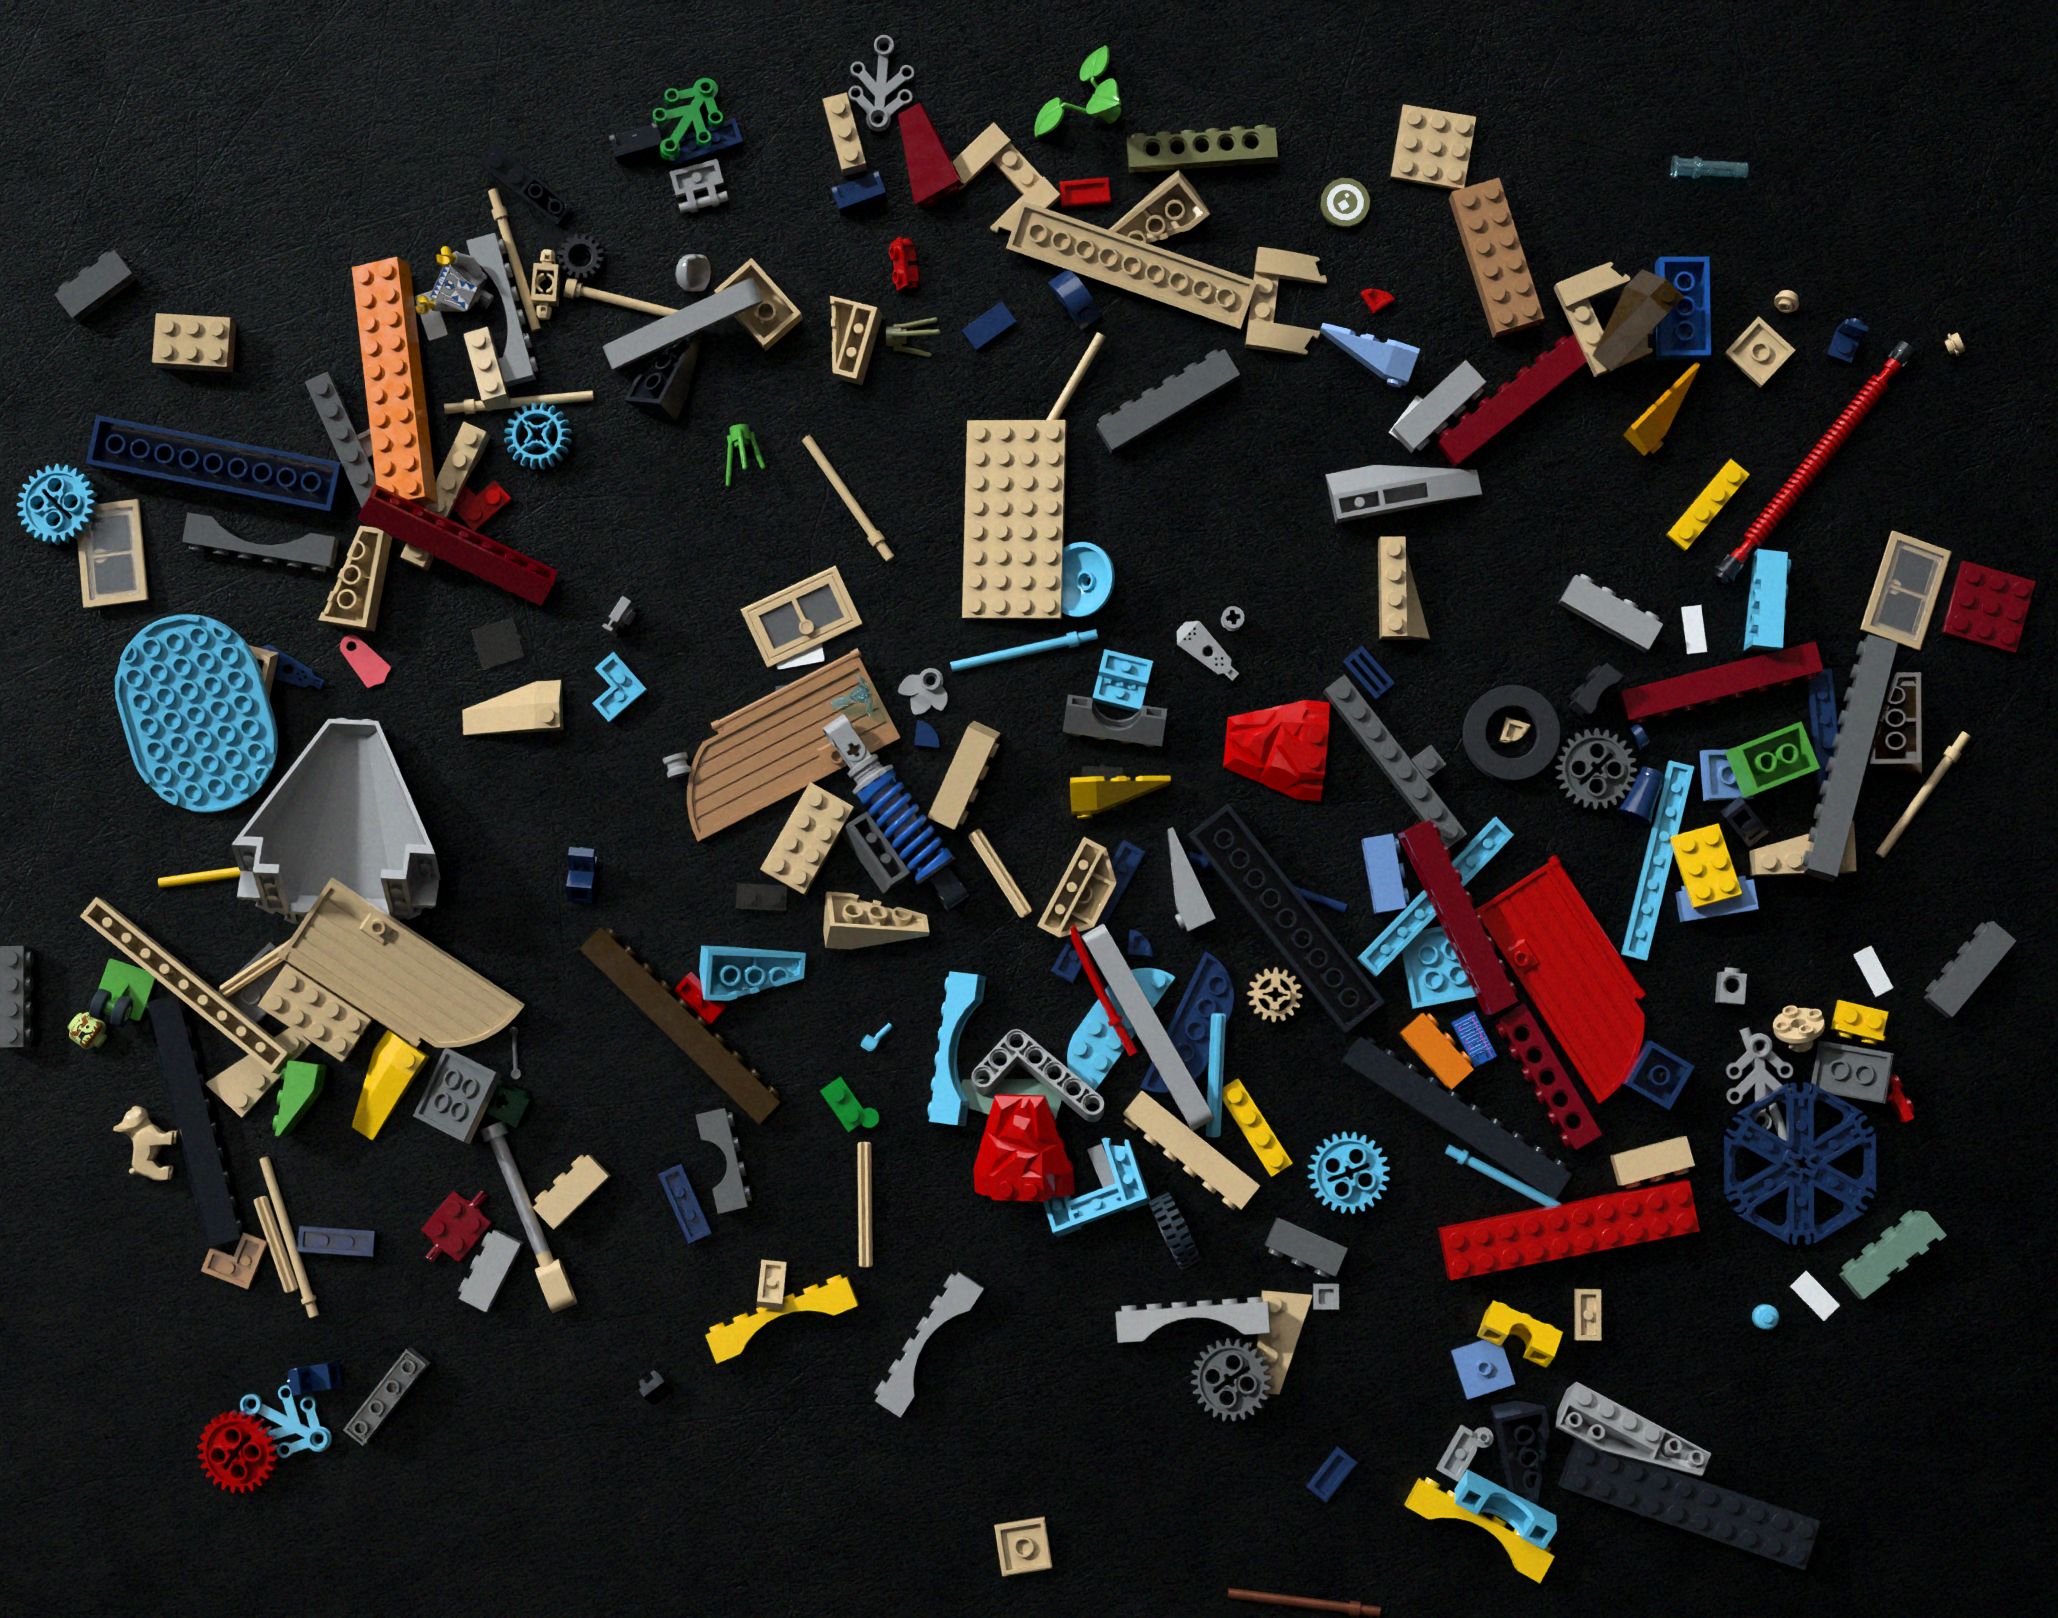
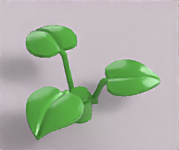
M1106 45L1093 52L1080 69V79L1083 82L1091 80L1092 85L1096 89L1086 109L1069 103H1062L1059 98L1050 100L1043 106L1035 122V137L1037 139L1042 135L1048 134L1060 124L1064 115V109L1066 108L1089 114L1094 118L1099 116L1108 124L1118 119L1121 113L1119 106L1122 104L1119 98L1117 82L1114 79H1107L1100 85L1096 82V77L1101 76L1105 72L1109 63V48Z

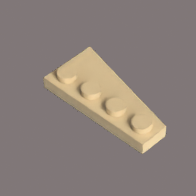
M288 1028L275 1037L278 1042L294 1054L291 1059L292 1061H296L312 1044L307 1038L292 1028ZM247 1055L205 1084L241 1118H244L280 1079L281 1073L278 1075L270 1072L251 1055Z
M1262 1290L1261 1297H1263V1302L1269 1301L1271 1332L1258 1334L1257 1348H1260L1257 1356L1267 1357L1263 1365H1271L1266 1374L1273 1376L1272 1379L1267 1380V1384L1273 1386V1389L1265 1390V1393L1280 1394L1313 1295Z

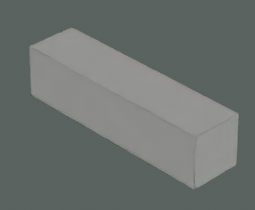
M1102 1144L1087 1149L1102 1187L1105 1188L1115 1184L1110 1163Z

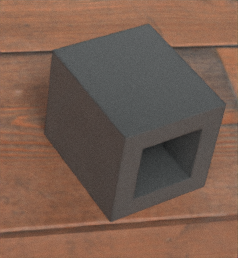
M1432 745L1411 759L1426 780L1446 765Z

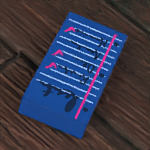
M1474 1011L1451 1022L1467 1055L1473 1061V1067H1477L1497 1056Z

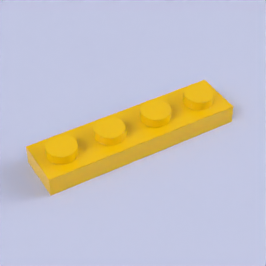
M1730 459L1666 536L1686 551L1750 474Z
M1239 1078L1223 1087L1222 1101L1269 1175L1272 1177L1291 1165L1290 1158Z

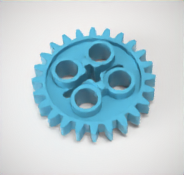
M56 464L54 470L46 466V473L37 470L38 478L35 479L29 476L31 484L22 485L27 490L26 493H19L18 495L24 499L23 502L17 503V506L23 509V511L18 513V516L24 519L21 525L26 527L27 532L34 535V538L39 541L43 539L47 544L53 541V543L59 545L61 539L69 543V536L78 539L77 532L79 530L84 533L87 532L84 527L85 523L93 524L88 519L89 516L97 515V513L91 510L92 507L98 506V503L92 500V498L97 496V493L91 490L94 484L88 481L89 478L81 474V471L76 468L72 470L68 465H65L63 468ZM62 483L60 490L55 492L56 486ZM44 490H47V492L53 498L58 500L57 502L72 515L71 519H69L64 512L59 510L55 503L48 499V497L43 493ZM78 499L77 505L71 508L72 502ZM41 501H44L43 507L41 509H37L38 504ZM60 517V522L54 526L55 519Z
M1342 1132V1139H1338L1333 1134L1332 1143L1324 1139L1326 1147L1323 1149L1316 1146L1320 1154L1319 1156L1311 1155L1310 1157L1316 1163L1308 1165V1168L1314 1170V1173L1308 1175V1178L1315 1179V1183L1310 1188L1319 1189L1315 1197L1323 1195L1325 1198L1322 1204L1326 1205L1329 1201L1332 1202L1331 1210L1333 1211L1339 1205L1341 1213H1344L1346 1208L1349 1207L1351 1213L1354 1214L1356 1206L1361 1211H1365L1364 1203L1366 1202L1373 1207L1372 1198L1381 1199L1378 1190L1387 1189L1381 1184L1382 1181L1390 1179L1383 1175V1172L1390 1170V1167L1382 1166L1387 1157L1379 1158L1378 1156L1382 1148L1374 1150V1140L1368 1144L1365 1143L1366 1135L1357 1140L1356 1132L1352 1133L1351 1138L1347 1137L1346 1132ZM1353 1149H1358L1362 1153V1160L1356 1164L1352 1163L1349 1159V1153ZM1330 1158H1335L1339 1163L1338 1170L1333 1173L1327 1171L1325 1166ZM1365 1163L1370 1165L1366 1169L1353 1173L1350 1180L1348 1177H1342L1332 1182L1327 1180L1329 1177L1345 1172V1166L1354 1169ZM1362 1173H1368L1371 1176V1184L1367 1187L1360 1186L1358 1178ZM1339 1182H1345L1348 1186V1192L1344 1196H1338L1335 1193V1186Z

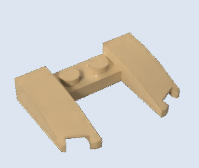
M994 122L953 161L964 183L963 186L959 187L960 190L993 162L1023 194L990 227L993 232L997 233L999 227L1012 232L1022 201L1049 209L1060 200V193L1044 176L1042 177Z
M1258 247L1253 279L1257 283L1251 297L1245 348L1299 355L1308 354V351L1304 348L1312 337L1316 340L1318 339L1320 331L1273 323L1279 278L1326 284V276H1320L1316 263L1320 261L1319 257Z
M1612 262L1575 275L1554 286L1556 295L1594 377L1609 371L1592 356L1603 334V330L1589 299L1631 280L1627 274L1622 277L1611 268ZM1648 335L1616 368L1652 353V348H1648Z

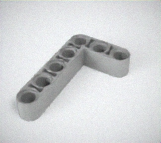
M1015 1029L1007 1033L972 1072L973 1089L978 1094L985 1095L989 1094L1018 1063L1085 1120L1096 1122L1102 1118L1104 1113L1103 1098L1021 1030ZM1014 1040H1019L1023 1045L1019 1048H1014L1010 1043ZM1032 1056H1039L1042 1061L1038 1064H1033L1029 1059ZM997 1058L1006 1060V1064L1003 1066H997L993 1062ZM1058 1072L1061 1077L1052 1080L1048 1077V1074ZM981 1076H986L990 1079L987 1084H980L976 1080ZM1074 1087L1079 1089L1080 1093L1071 1096L1067 1093V1090ZM1094 1103L1099 1106V1109L1095 1112H1090L1086 1109V1106Z

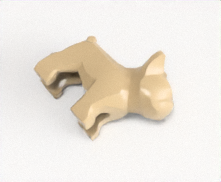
M132 1107L125 1114L122 1123L113 1128L114 1131L125 1133L133 1140V1168L129 1170V1173L148 1176L153 1180L171 1179L174 1166H162L156 1160V1157L162 1145L177 1143V1131H169L168 1133L162 1131L151 1123L148 1113L143 1107Z

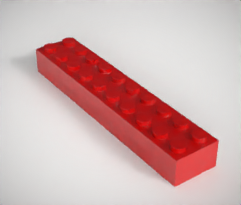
M1685 1179L1438 1228L1447 1277L1450 1280L1700 1231L1690 1181Z

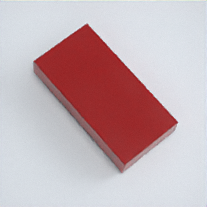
M1109 177L1059 182L1062 208L1111 204Z

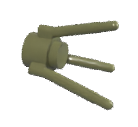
M930 318L904 324H894V327H887L886 345L893 346L894 351H903L929 358L931 353L902 346V344H907V336L940 334L941 331L939 329L907 331L908 328L935 323L938 319Z

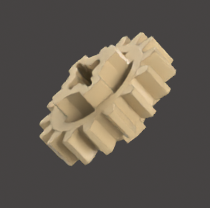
M1275 967L1273 973L1270 974L1268 969H1265L1264 977L1256 974L1255 977L1258 982H1250L1249 985L1254 990L1247 992V995L1253 996V1000L1248 1004L1256 1005L1257 1008L1253 1013L1257 1014L1261 1011L1263 1013L1262 1020H1265L1267 1016H1271V1021L1275 1022L1276 1016H1279L1284 1021L1285 1013L1293 1016L1294 1012L1291 1008L1300 1007L1295 1001L1302 998L1301 994L1296 993V990L1301 985L1293 984L1295 976L1286 977L1287 970H1284L1282 974H1278V968ZM1271 978L1270 986L1265 990H1260V985L1265 980ZM1280 979L1288 984L1291 991L1284 990L1280 985ZM1273 988H1277L1278 993L1286 996L1277 998L1276 1002H1273L1272 997L1263 995V993L1267 994L1272 992ZM1259 999H1264L1269 1004V1011L1260 1004ZM1284 1000H1290L1289 1005L1282 1011H1279V1004Z

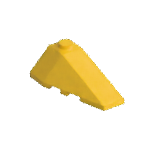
M388 1029L373 1050L352 1127L373 1141L430 1057Z

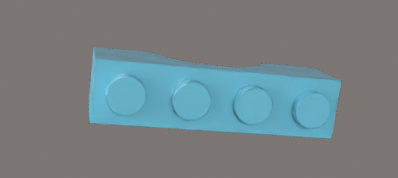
M1468 1469L1455 1488V1504L1476 1515L1486 1512L1504 1519L1518 1531L1522 1539L1544 1550L1557 1531L1556 1515Z

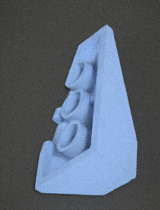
M1326 323L1322 324L1320 330L1322 335L1382 379L1387 380V384L1399 388L1401 385H1407L1420 350L1419 348L1390 339L1382 343L1374 335L1370 334L1358 337L1350 329Z

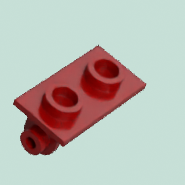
M898 237L891 242L889 248V255L894 265L893 282L896 284L897 291H901L906 286H908V289L918 288L917 284L920 281L917 265H908V262L916 261L915 245L912 243L911 238L902 239V237Z

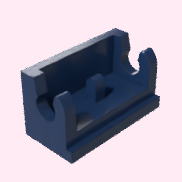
M878 171L840 186L831 187L840 215L887 198Z

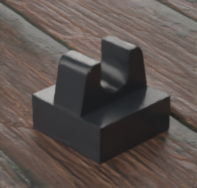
M653 1370L650 1372L653 1379L648 1383L641 1379L639 1381L641 1386L639 1390L643 1397L654 1406L674 1390L660 1374Z

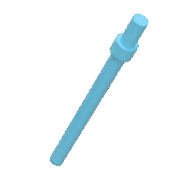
M1095 629L1082 633L1070 632L1066 633L1067 636L953 661L950 662L952 672L1060 647L1079 646V643L1098 639L1097 631Z

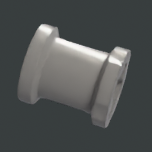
M1236 606L1228 607L1221 617L1222 626L1228 631H1237L1244 622V613ZM1230 613H1233L1234 617H1239L1235 625H1232L1231 621L1226 620L1229 618Z

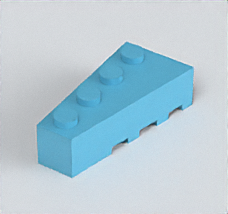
M1757 549L1753 553L1744 651L1772 653L1783 648L1784 622L1786 617L1785 599L1788 595L1786 577L1790 572L1791 560L1787 559L1788 552Z

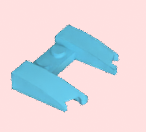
M1110 1138L1102 1139L1116 1182L1115 1184L1073 1200L1068 1195L1064 1197H1051L1048 1201H1043L1052 1231L1057 1237L1079 1230L1081 1225L1126 1209L1130 1211L1149 1204L1148 1202L1151 1200L1129 1140H1125V1146L1111 1145Z

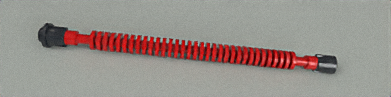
M1904 341L1898 343L1888 356L1889 360L1884 365L1885 369L1879 376L1873 375L1866 383L1867 385L1854 398L1855 400H1852L1851 405H1848L1835 424L1831 426V429L1827 431V434L1823 436V439L1819 441V444L1815 446V449L1811 451V454L1807 456L1783 488H1781L1780 493H1777L1776 498H1773L1772 503L1768 504V508L1764 509V513H1761L1756 519V523L1754 522L1752 527L1748 529V532L1744 534L1746 541L1739 549L1736 548L1731 555L1728 554L1720 565L1714 567L1715 577L1720 582L1733 584L1736 581L1735 577L1744 567L1743 563L1748 558L1747 554L1754 546L1757 548L1761 546V543L1770 535L1769 533L1774 530L1773 528L1778 525L1777 523L1782 520L1781 518L1785 516V513L1789 511V508L1793 506V503L1797 501L1801 493H1804L1821 469L1825 467V464L1829 462V459L1833 457V454L1837 452V449L1841 447V444L1845 442L1869 412L1868 410H1871L1872 405H1875L1876 400H1879L1880 395H1883L1887 390L1888 385L1886 382L1892 374L1896 375L1901 367L1904 369L1916 354L1912 346Z

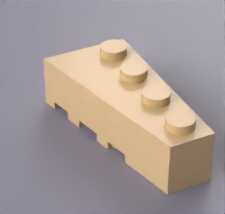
M359 527L347 554L346 563L338 574V581L334 590L330 592L326 608L318 620L331 625L375 631L392 541L390 535L377 528Z
M1854 821L1851 822L1838 873H1852L1856 871ZM1809 834L1749 851L1750 876L1802 875L1805 868L1804 865H1801L1805 850L1809 851L1811 842L1807 841Z

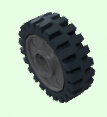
M1168 1192L1148 1202L1163 1238L1179 1268L1183 1269L1200 1261L1201 1257L1191 1238L1192 1236L1170 1193Z

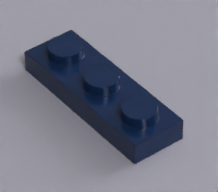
M735 118L723 122L720 127L714 128L710 126L706 128L711 134V143L707 147H701L697 144L696 131L684 135L679 143L680 154L677 159L671 161L673 167L744 144ZM701 136L699 139L705 141L708 138L706 136ZM667 145V146H666L667 149H673V148H674L673 145Z
M677 1165L658 1174L688 1244L711 1234L710 1226L683 1165Z
M299 1226L297 1252L373 1257L375 1255L376 1231Z

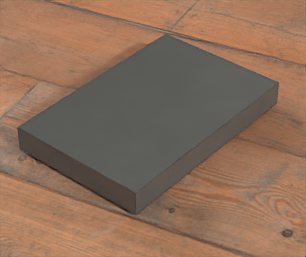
M270 942L237 974H239L240 972H242L243 970H245L246 968H248L249 966H251L252 964H254L255 962H257L258 960H260L261 958L275 950L277 947L272 942ZM285 960L281 961L229 997L224 996L221 990L218 993L258 1024L269 1014L258 1007V1004L288 962Z
M1819 1041L1811 1083L1833 1095L1886 1104L1895 1054Z

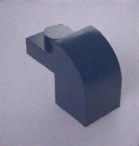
M1067 269L1048 282L1057 299L1067 308L1079 329H1084L1101 317L1093 303L1092 296L1072 271Z
M569 847V874L566 885L567 901L592 903L597 874L595 849Z
M339 1361L288 1370V1386L291 1389L292 1396L342 1386Z

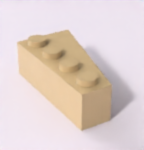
M973 721L968 726L928 814V818L954 830L958 824L963 826L969 813L965 809L969 802H974L979 791L976 785L979 779L984 780L989 769L986 766L989 757L993 758L999 747V744L996 742L1001 734L1000 732L976 721Z

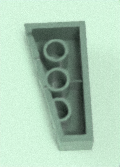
M1908 1211L1900 1218L1901 1223L1897 1227L1893 1228L1891 1226L1880 1235L1882 1239L1876 1244L1872 1242L1861 1251L1863 1254L1856 1261L1853 1258L1843 1265L1842 1269L1844 1271L1839 1276L1859 1299H1865L1890 1280V1272L1893 1271L1895 1274L1907 1267L1911 1256L1917 1257L1929 1250V1242L1937 1238L1940 1241L1947 1236L1928 1212Z

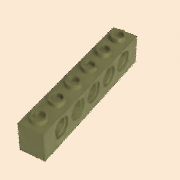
M1257 125L1255 129L1246 130L1245 127L1237 126L1230 128V131L1210 128L1203 133H1196L1195 130L1181 131V134L1171 135V132H1158L1156 136H1146L1144 133L1133 134L1131 138H1127L1129 173L1276 163L1278 157L1276 128H1270L1269 125ZM1247 140H1254L1258 146L1255 149H1248L1244 143ZM1228 141L1233 145V148L1229 151H1224L1221 149L1220 144ZM1199 143H1204L1209 149L1201 153L1195 149V146ZM1173 145H1180L1184 151L1181 154H1174L1170 148ZM1151 146L1156 147L1159 150V154L1150 156L1146 153V149Z

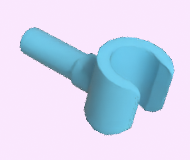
M888 1023L874 1038L867 1034L861 1043V1047L868 1051H873L881 1038L893 1028L892 1025Z

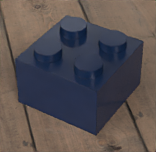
M1646 1041L1621 1085L1658 1107L1670 1110L1695 1066L1658 1044Z

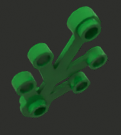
M699 79L693 88L681 91L673 88L666 90L665 102L668 105L674 106L679 101L694 98L690 105L671 110L656 108L653 111V121L657 125H663L667 121L682 118L671 137L663 140L660 144V154L665 160L672 161L678 158L680 154L679 143L692 122L697 134V144L701 147L710 145L711 134L706 130L700 113L703 103H705L709 113V125L714 128L722 125L723 115L717 110L714 101L718 94V86L712 79ZM708 87L710 89L708 91H703L701 88ZM669 95H675L676 98H675V99H669L668 96H669ZM662 114L664 118L658 119L656 115ZM718 117L720 118V120L713 121L711 118ZM701 136H706L708 139L702 141L699 138ZM667 145H673L674 148H673V149H667L666 146H667Z

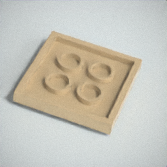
M1403 104L1390 179L1454 190L1463 189L1476 117Z

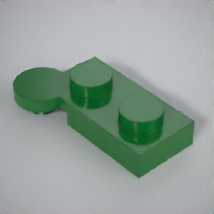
M841 1076L820 1090L848 1132L860 1124L867 1128H872L878 1124V1112L873 1108L863 1109Z

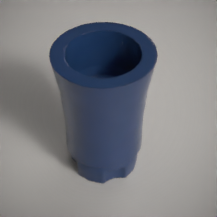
M1642 767L1631 788L1632 790L1627 795L1618 812L1635 822L1650 825L1665 776L1655 769Z

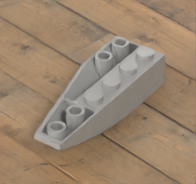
M1372 465L1326 474L1335 524L1482 495L1477 470Z
M1578 1382L1567 1388L1557 1411V1428L1603 1452L1699 1477L1703 1475L1711 1453Z

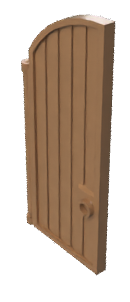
M858 648L754 703L711 723L712 729L715 732L718 731L719 734L702 742L692 763L687 786L688 814L698 842L808 786L810 782L814 783L847 766L842 756L830 743L822 730L823 727L842 714L852 724L856 734L870 754L900 739L883 702L860 660L862 656ZM849 746L848 755L854 754L857 757L859 749Z

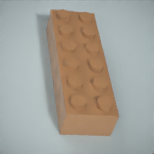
M1500 178L1453 191L1449 201L1493 338L1541 324L1544 316Z

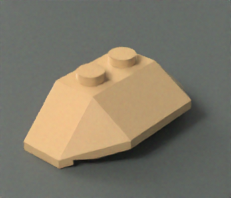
M1086 837L1082 839L1039 921L1038 927L1059 938L1070 935L1073 925L1077 927L1078 932L1094 927L1117 883L1105 847Z

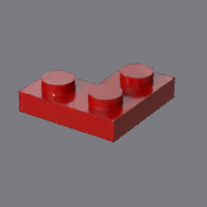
M495 480L477 496L464 484L453 509L476 532L512 499Z

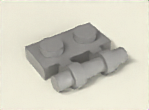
M717 159L670 172L676 197L686 195L688 202L679 204L681 213L689 211L694 213L698 212L700 208L710 205L716 207L720 206L719 203L729 201L726 191L716 193L715 187L724 185ZM708 189L709 196L695 199L694 193Z

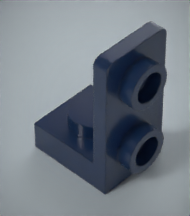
M1846 319L1836 329L1826 356L1850 365L1859 341L1868 333L1869 327L1865 326V323L1859 319Z

